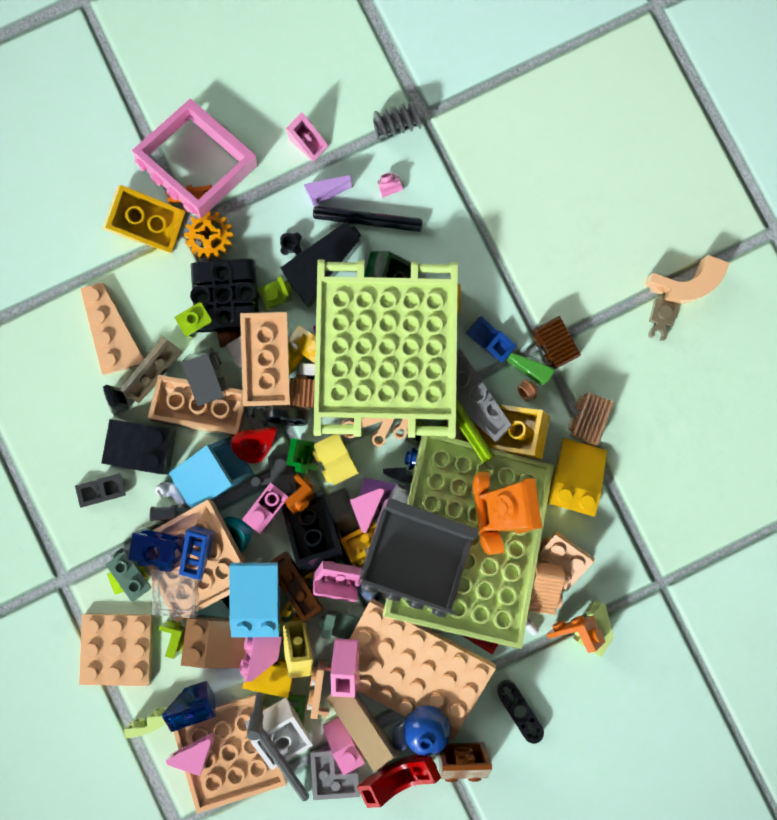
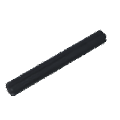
M314 206L313 208L314 219L344 223L347 221L352 224L417 232L422 230L423 221L420 218Z

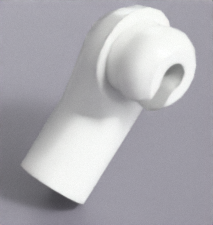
M165 481L156 486L155 492L158 496L173 497L178 507L186 504L183 495L174 483Z

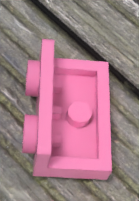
M322 561L313 574V595L356 602L358 600V587L360 586L357 583L362 568L355 565L338 564L334 561Z

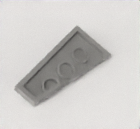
M459 348L457 350L456 398L469 418L497 443L512 425Z

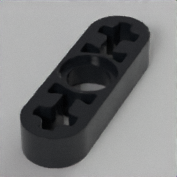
M511 680L501 681L497 686V694L525 740L532 744L539 743L544 737L543 727L515 683ZM504 687L514 688L511 690L515 701L511 702L508 695H502ZM519 705L526 707L527 710L525 716L521 718L514 715V709ZM527 721L530 722L534 729L538 728L536 736L529 734L530 731L525 724Z

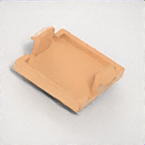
M556 531L551 538L545 537L541 541L537 561L553 565L557 564L558 566L562 565L565 575L568 576V584L565 589L567 591L593 564L595 558Z
M319 660L318 666H313L310 686H315L314 690L310 689L307 710H311V719H318V715H324V718L329 715L330 709L320 708L324 671H331L332 662L329 665L326 664V660Z

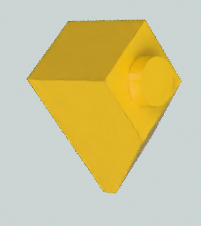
M278 659V661L251 682L245 681L242 689L288 698L293 678L288 677L285 659Z

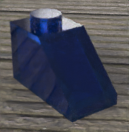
M207 681L184 688L162 714V718L169 730L174 732L216 717L215 695Z

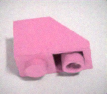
M270 483L242 520L258 533H263L278 515L289 496Z
M282 636L245 637L244 650H246L245 659H242L240 663V673L245 681L251 682L278 661Z
M335 639L330 674L331 696H356L360 685L359 640Z

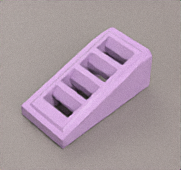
M350 175L304 185L313 206L353 186Z

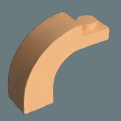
M707 255L700 260L696 274L691 281L679 282L652 273L647 277L644 286L649 287L650 291L654 293H665L663 301L674 304L690 303L709 294L721 283L727 272L729 262Z

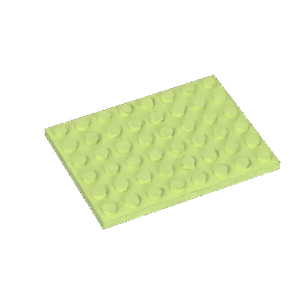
M421 436L407 501L408 505L479 530L475 499L472 491L473 478L477 472L489 471L490 485L488 492L521 482L524 479L535 478L542 528L521 534L499 533L504 545V553L488 555L482 549L478 532L477 539L471 542L452 607V610L455 611L454 615L446 614V618L431 614L432 609L423 607V610L408 606L409 601L400 599V602H395L386 598L382 617L522 649L554 465L492 448L490 450L494 454V458L487 463H482L469 442L448 438L447 436Z

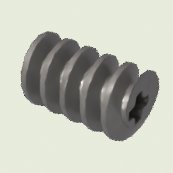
M408 102L407 109L404 104H400L399 112L395 106H392L390 114L386 108L382 109V116L378 111L373 113V124L378 140L380 133L385 138H388V131H391L396 136L398 128L404 134L405 126H408L411 132L414 129V124H417L418 128L421 129L420 116L413 102Z

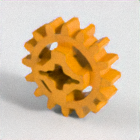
M209 211L201 219L191 217L190 219L193 224H186L185 226L189 232L184 233V236L190 239L185 243L188 247H192L190 251L193 254L198 253L200 259H203L205 255L209 261L212 260V255L220 259L221 252L224 254L228 253L225 249L226 246H233L229 239L234 238V234L229 232L233 228L231 224H227L228 220L225 216L220 219L221 215L219 212L212 216V213ZM214 223L219 224L223 230L216 229ZM196 241L203 242L204 249L199 247Z

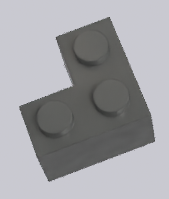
M211 347L187 355L181 364L197 406L224 398L225 390H228L225 378L220 377L218 373L222 364L219 353L214 352Z

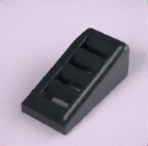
M110 385L103 386L105 399L113 415L129 410L125 395L120 388Z

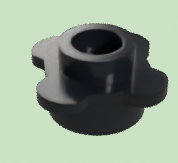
M297 232L294 234H282L280 237V252L283 255H288V253L300 254L302 251L300 247L302 236Z

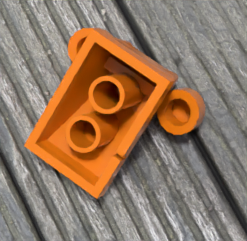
M489 471L477 472L473 478L472 491L475 499L479 540L486 554L504 553V545L499 533L521 534L542 528L535 478L524 479L521 482L488 492L490 485Z

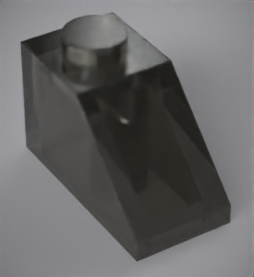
M347 487L324 496L342 538L360 529L350 502L351 496Z

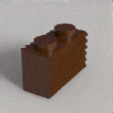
M560 316L533 330V341L538 348L541 347L545 353L543 359L547 366L557 369L581 356Z

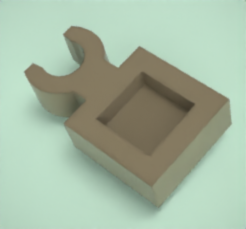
M659 299L654 300L649 322L655 324L648 332L649 338L654 337L655 331L661 333L660 341H664L667 338L668 332L666 327L673 326L678 304Z

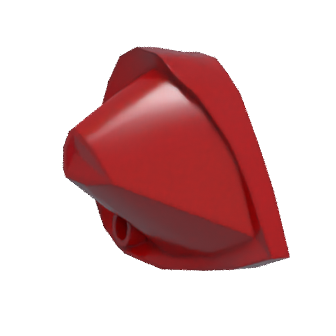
M276 427L245 430L236 433L231 438L230 443L233 452L238 458L247 463L255 464L261 462L272 446Z

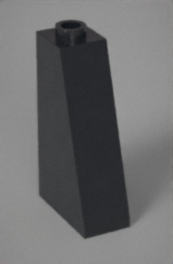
M347 221L280 267L282 273L307 308L311 307L317 300L318 259H323L325 262H347L360 246V232L354 225L350 226ZM325 271V277H335L339 271Z

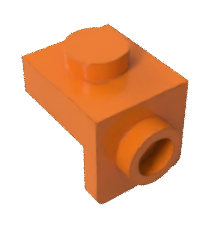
M298 474L294 476V480L300 488L285 500L288 509L293 514L303 511L309 505V501L314 498L313 485L306 477L302 479Z

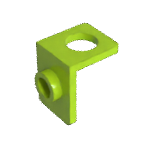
M201 302L174 317L185 337L190 340L194 338L192 333L212 322L211 317Z

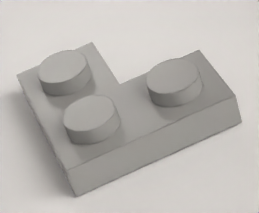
M330 748L310 751L313 800L360 797V792L357 788L359 785V770H353L346 775H343L341 771L335 772V759Z

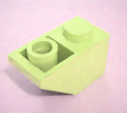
M596 599L595 602H591L587 607L585 618L594 616L599 628L603 631L606 642L594 652L602 657L614 637L607 607ZM578 631L573 632L575 634L573 639L584 646Z

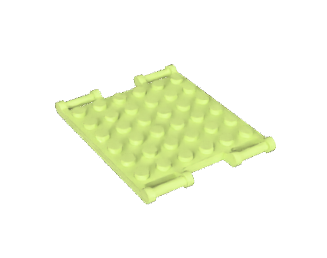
M318 259L314 436H321V434H354V437H361V418L408 419V438H415V435L455 438L458 262H450V264H418V261H411V278L364 277L365 260H358L357 262H325L323 259ZM325 271L357 272V277H325ZM418 273L450 274V279L418 278ZM322 417L354 418V425L322 424ZM416 419L448 420V427L416 426Z

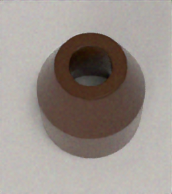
M236 329L216 330L220 348L227 347V344L239 337Z

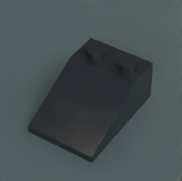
M109 419L101 464L169 475L177 430Z
M324 490L314 493V498L309 501V505L301 512L298 511L293 514L288 509L286 503L283 505L282 512L296 566L303 575L316 571L322 561H334L335 563L346 561Z

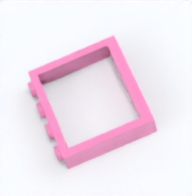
M191 98L132 149L135 158L134 162L139 166V169L141 171L146 170L158 186L162 184L167 189L166 191L174 200L179 199L188 213L191 212L200 219L257 167L256 155ZM189 119L239 161L235 167L199 200L149 157L153 151Z

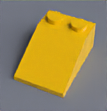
M119 185L116 187L102 229L123 238L172 253L186 211Z
M499 405L512 427L497 443L474 423L489 448L521 457L543 459L550 415L545 411Z
M563 438L551 480L547 504L595 517L602 491L607 450Z

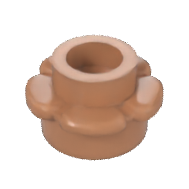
M522 380V383L517 387L519 395L525 401H529L532 398L536 399L538 392L536 384L533 381Z

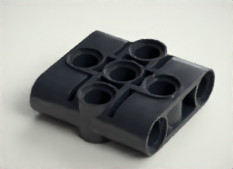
M254 259L205 261L190 264L191 301L194 306L199 303L198 296L201 293H207V299L201 303L212 319L211 323L196 332H216V330L226 328L241 330L240 313H259V294L257 291L256 263ZM221 270H229L227 277L219 278ZM245 290L253 291L249 299L242 298ZM229 291L230 297L225 301H221V293ZM230 313L231 320L228 323H222V316Z

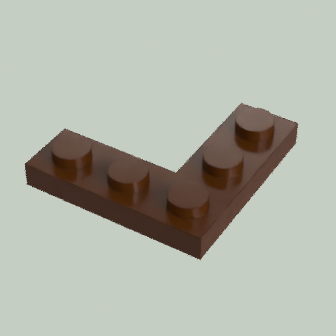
M284 551L270 561L278 562L279 585L303 623H306L324 610L318 598L313 595V590L288 551Z

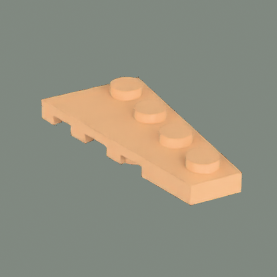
M98 283L80 288L102 375L138 367L145 357L140 352L138 344L128 330V326L122 319L105 284Z

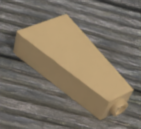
M357 693L355 697L331 695L327 697L332 708L374 772L382 769L401 754L394 747L391 739Z

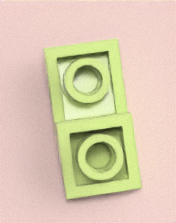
M159 707L154 709L147 717V721L145 718L132 720V723L124 729L125 739L142 736L159 729L176 715V709L168 710V707Z

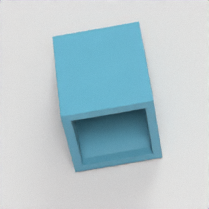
M231 437L205 446L169 472L174 485L178 487L186 504L191 509L208 499L216 500L254 475L248 463L238 458L233 452L230 445Z

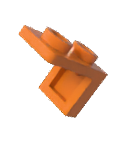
M581 615L573 618L571 622L565 623L564 620L556 622L546 634L549 639L578 631L588 653L596 652L606 642L603 631L599 628L594 616L584 618Z

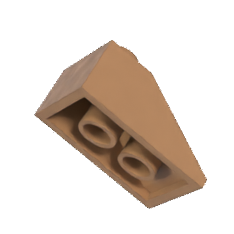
M192 614L186 621L181 666L240 669L241 660L245 659L246 650H244L245 637H231L230 618Z

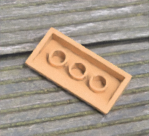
M158 375L148 419L156 423L233 437L236 433L242 431L246 406H243V390L228 387V390H225L224 398L197 406L188 380Z

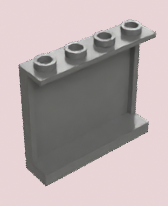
M388 498L383 503L357 584L363 585L362 590L372 594H377V591L386 593L385 598L395 602H400V599L409 601L408 606L415 609L423 610V607L432 609L431 614L446 618V614L454 615L455 611L452 610L461 576L471 542L477 539L479 530Z

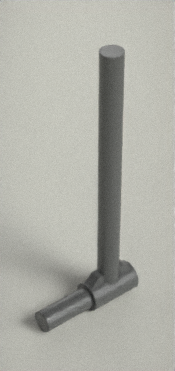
M258 693L255 698L253 712L250 715L247 738L253 741L259 739L302 801H307L309 793L263 729L265 695Z

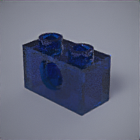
M142 528L132 532L128 560L137 562L139 566H155L160 571L170 572L181 564L185 538ZM155 547L158 549L159 555L156 554Z

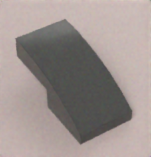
M121 474L75 485L80 508L126 496Z

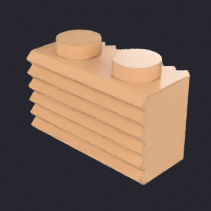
M537 561L529 611L556 615L557 608H561L563 602L562 589H566L568 584V576L565 575L562 565L558 566L557 564L553 565Z

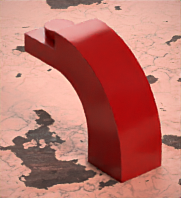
M412 754L376 771L361 782L357 788L367 808H379L401 791L415 785L435 784L441 779V776L431 756L424 757Z

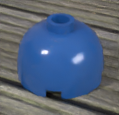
M429 705L419 706L410 715H407L404 724L405 742L413 752L425 757L434 756L442 752L448 744L451 733L450 720L441 713L439 708Z

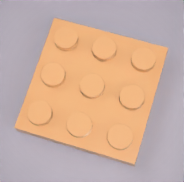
M82 614L79 685L149 686L151 684L153 614Z

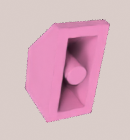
M339 717L323 725L332 755L343 775L365 763V757Z

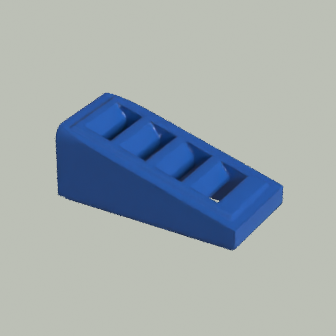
M192 526L186 530L179 575L197 580L203 579L215 531L198 526ZM193 545L201 547V550L193 548ZM191 555L197 556V557H199V560L194 559V558H190V556H191ZM188 564L198 566V569L196 570L193 568H189L187 566Z

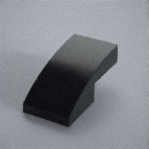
M406 467L383 469V474L406 483L412 482L413 476H406Z

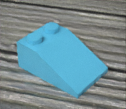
M278 562L230 563L229 604L231 637H279L281 611Z

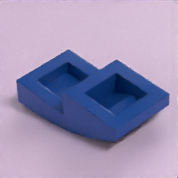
M479 316L465 333L501 363L505 361L516 347L501 331H497L482 316Z

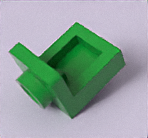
M291 438L286 465L294 466V471L308 474L309 469L317 471L318 466L310 465L315 442Z

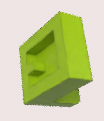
M282 276L277 277V281L258 288L266 310L292 300L289 294L293 293L289 281H284Z

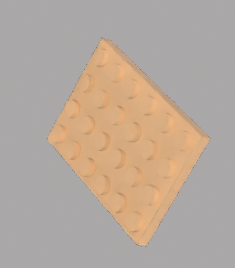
M371 598L349 638L359 640L360 685L357 691L405 717L408 714L410 715L419 706L429 705L439 708L441 713L450 720L451 733L449 740L453 741L496 670V664L425 626L382 617L385 605Z

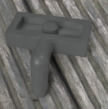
M288 453L269 456L268 463L271 475L252 478V486L257 487L272 483L289 497L296 492L297 485L294 480L293 466L286 465Z

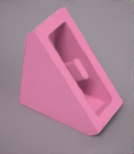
M302 112L286 128L289 140L312 161H315L329 146Z
M379 488L350 500L362 532L368 533L387 493L386 489Z
M212 732L171 753L166 760L167 765L200 776L205 768L215 738L214 733Z

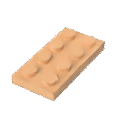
M287 312L240 313L243 406L290 405Z

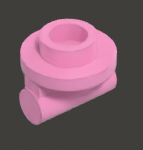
M392 172L381 175V179L377 182L382 198L403 190L399 176L393 175Z

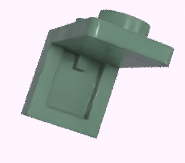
M121 548L111 555L112 560L105 565L128 598L134 602L152 587L132 560L137 555L134 550L129 548L124 551Z
M328 610L326 617H321L318 630H322V638L331 639V636L349 639L360 618Z

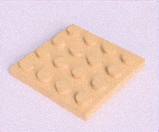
M213 499L206 500L134 541L176 623L228 596L230 563H246ZM192 526L215 531L202 580L179 575L186 530ZM193 545V548L201 550V547ZM191 555V556H190V558H194V559L199 560V557H197V556H194V555ZM188 564L187 566L189 568H193L196 570L198 569V566Z
M257 694L171 721L178 750L212 732L215 735L201 775L198 776L185 771L196 813L287 785V779L280 769L276 767L271 770L252 745L250 739L247 738L245 721L250 719Z

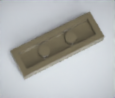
M162 337L122 385L120 390L134 401L140 403L156 384L158 375H163L182 351L165 337Z

